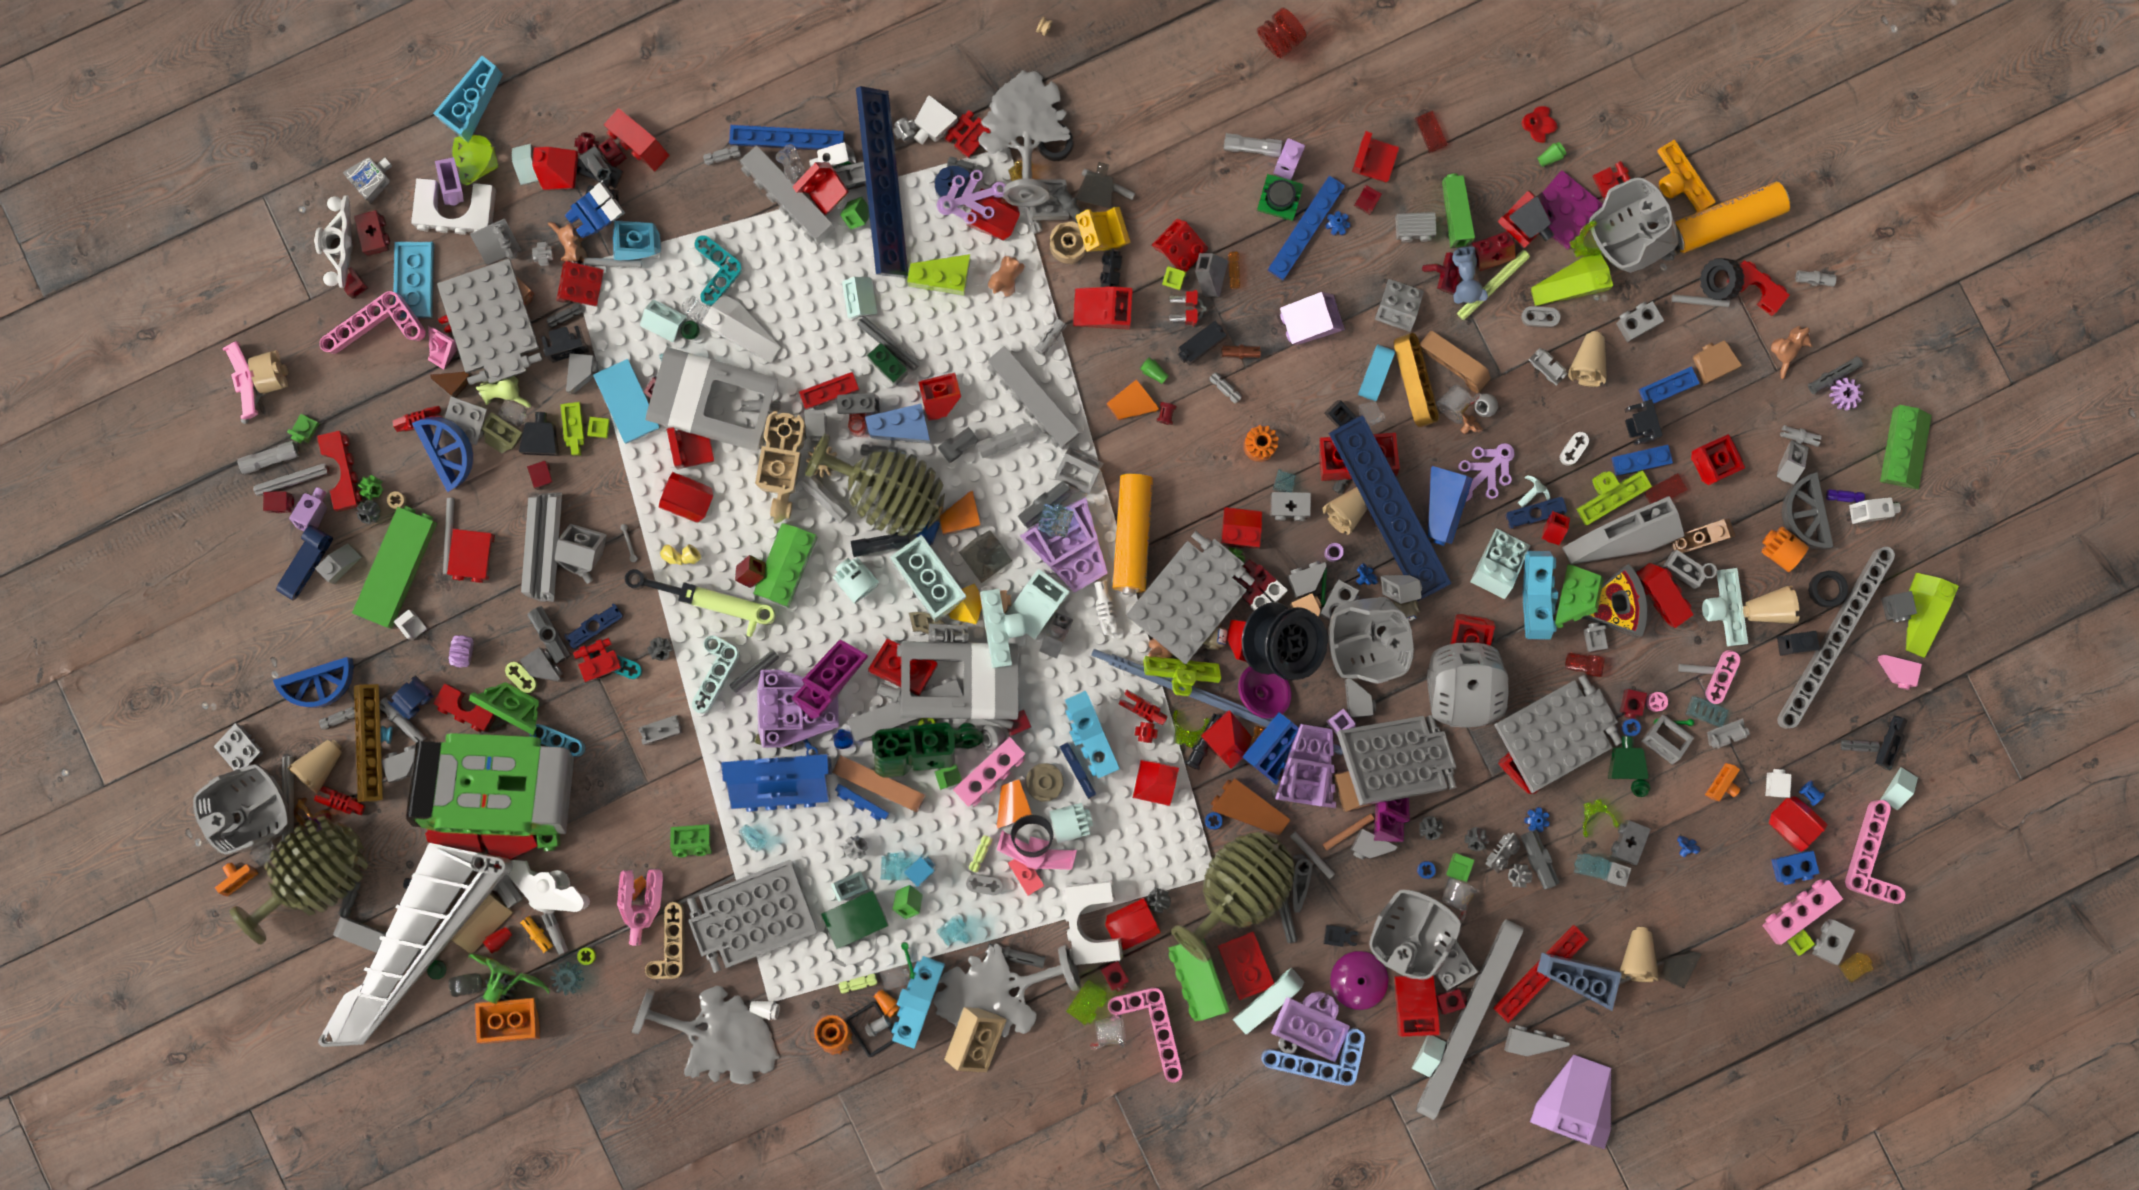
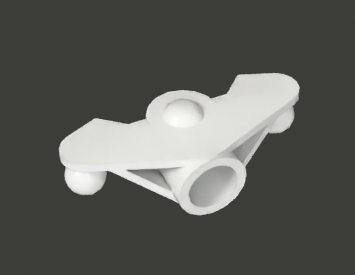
M344 195L342 200L336 196L328 199V208L331 211L340 210V212L324 230L317 228L314 239L316 252L321 254L323 251L338 271V275L332 271L327 272L323 277L324 283L327 286H335L338 283L340 288H345L353 249L349 196ZM336 238H340V245L336 249H330L331 242Z
M511 860L513 868L508 876L529 900V905L534 909L553 914L555 910L576 912L589 906V897L585 894H580L574 886L570 887V880L565 872L556 870L550 873H537L530 871L527 861Z

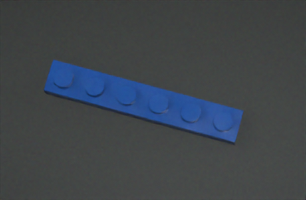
M730 125L729 144L734 146L821 150L844 143V131Z
M1331 176L1327 178L1267 271L1281 280L1285 279L1345 185Z

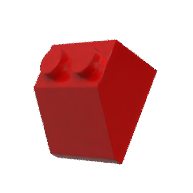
M1224 507L1220 543L1223 546L1259 549L1262 511Z

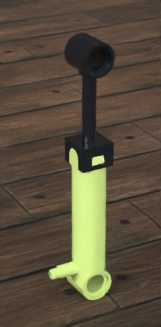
M637 569L629 570L625 575V583L634 590H640L645 586L679 595L678 601L681 603L749 620L747 636L749 637L753 636L757 623L770 625L776 619L775 611L768 605L708 590L683 582L682 588L647 579L645 574ZM634 575H639V583L635 585L632 584V577ZM764 610L770 612V617L767 620H762L760 617L761 612Z

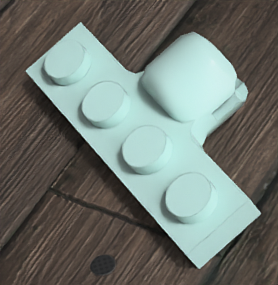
M1737 568L1717 570L1720 594L1717 598L1704 600L1702 604L1703 616L1707 621H1723L1727 647L1748 644Z
M1000 589L980 591L992 668L1011 666L1012 661L1008 641L1010 638L1021 637L1025 634L1024 617L1020 613L1004 614Z

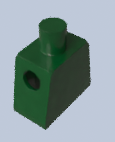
M1623 736L1622 748L1612 749L1608 779H1649L1644 749L1634 748V737Z

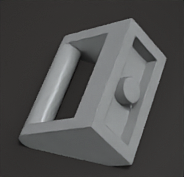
M1069 447L1054 478L1089 494L1104 463ZM1066 462L1094 474L1089 486L1061 473Z
M1662 714L1645 735L1642 742L1673 765L1681 759L1694 737ZM1662 723L1686 740L1680 749L1656 732Z

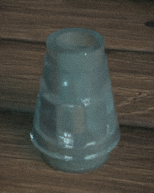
M745 824L739 830V833L751 850L759 852L767 844L765 836L749 825Z

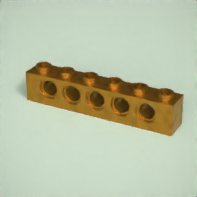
M360 684L354 686L358 802L383 800L379 684Z

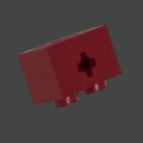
M376 210L355 215L354 219L362 252L370 256L389 251L390 238L384 230V226H386L384 216Z
M1508 231L1472 243V247H1475L1479 271L1516 259L1515 243Z

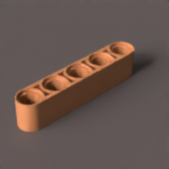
M841 755L832 773L917 813L926 796L891 778H883L876 774L875 771Z

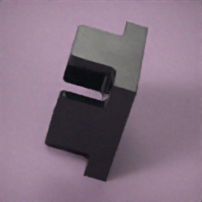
M574 326L578 339H575L573 333L569 334L567 327L549 331L552 346H550L546 336H541L545 356L552 363L568 359L570 354L589 352L579 326Z
M1652 399L1624 409L1625 413L1638 411V413L1632 415L1633 418L1625 420L1630 438L1640 435L1645 436V438L1636 440L1634 442L1635 446L1654 442L1663 436Z

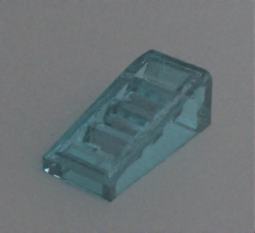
M1692 696L1685 715L1717 727H1722L1729 710ZM1698 703L1701 704L1698 713H1695ZM1707 706L1708 708L1705 713V716H1702L1704 707ZM1711 709H1714L1713 716L1711 719H1709L1708 717L1711 712ZM1718 711L1722 712L1719 722L1715 721Z

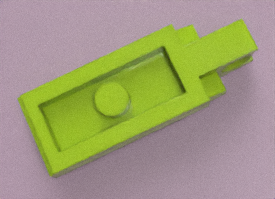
M581 403L561 404L566 447H571V455L581 456L580 445H584L585 440Z

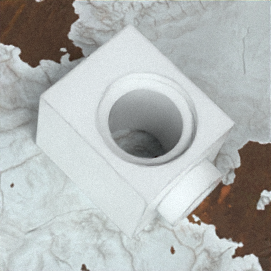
M1773 769V773H1767L1765 796L1790 798L1791 774H1785V770Z

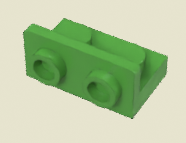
M710 825L671 827L670 849L673 856L684 858L688 855L705 856L706 854H711Z

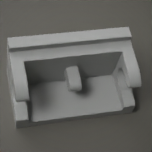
M677 715L639 728L643 745H649L683 733Z

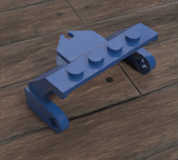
M828 754L721 762L723 782H727L731 809L746 808V812L758 811V807H766V810H777V806L785 805V809L797 808V804H804V808L816 807V803L830 802L826 775L832 774L831 756Z

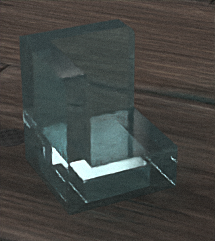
M1278 469L1272 490L1292 493L1296 475L1282 472V469Z

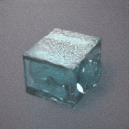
M1045 504L1038 530L1047 533L1051 537H1066L1073 511L1062 507L1060 504Z
M1587 853L1578 854L1577 860L1574 862V873L1605 879L1609 860H1605L1600 856L1592 857V855Z

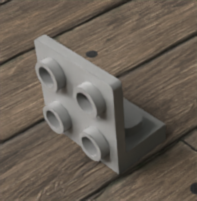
M1388 279L1374 320L1410 332L1416 320L1424 291Z

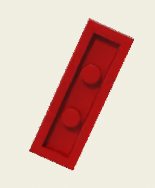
M853 372L801 390L799 394L805 410H809L836 400L838 395L852 394L860 390Z

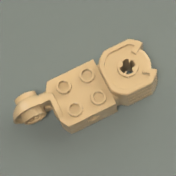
M777 411L772 412L766 420L764 431L766 446L761 447L755 484L762 491L778 494L777 499L773 498L770 516L774 517V524L782 522L785 518L790 519L793 503L789 501V496L795 493L802 456L799 451L804 447L806 437L805 422L800 415L796 418L789 413L778 414ZM788 428L790 432L788 435L784 436L781 434L782 431Z

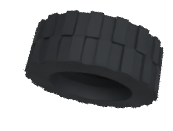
M1729 258L1710 260L1701 271L1700 286L1703 289V293L1713 300H1731L1733 297H1736L1742 290L1745 278L1743 269L1739 266L1740 264ZM1720 270H1725L1729 274V284L1723 289L1718 288L1715 284L1716 273Z

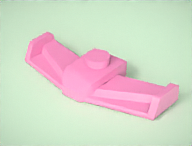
M235 341L224 347L223 350L227 352L236 371L231 375L236 392L241 393L243 412L241 419H251L258 415V411L255 410V385L251 378L254 377L253 370L249 371L248 363L239 347L241 346L240 343Z
M1003 830L997 847L998 851L1036 870H1072L1077 850H1048L1039 857H1026L1015 849L1011 835ZM1030 837L1029 844L1015 838L1016 845L1028 852L1042 850L1049 844V841Z

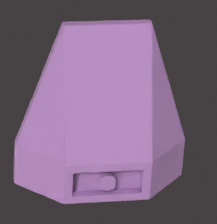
M761 670L757 689L758 732L762 748H782L839 727L838 695L820 717L811 719L792 700V697L804 685L802 681L804 677L783 670Z
M1573 1055L1536 1103L1530 1122L1586 1144L1605 1149L1611 1131V1068Z

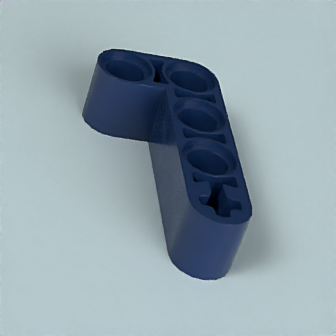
M309 525L303 532L301 539L304 543L276 587L277 592L292 601L300 595L333 541L332 536L312 525Z

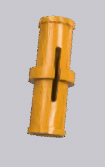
M529 915L525 918L527 922L522 920L520 924L529 933V938L536 942L544 954L554 945L544 935V930L540 929Z

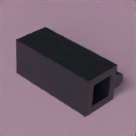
M1215 320L1178 348V356L1183 363L1187 362L1188 365H1191L1225 340L1227 335Z

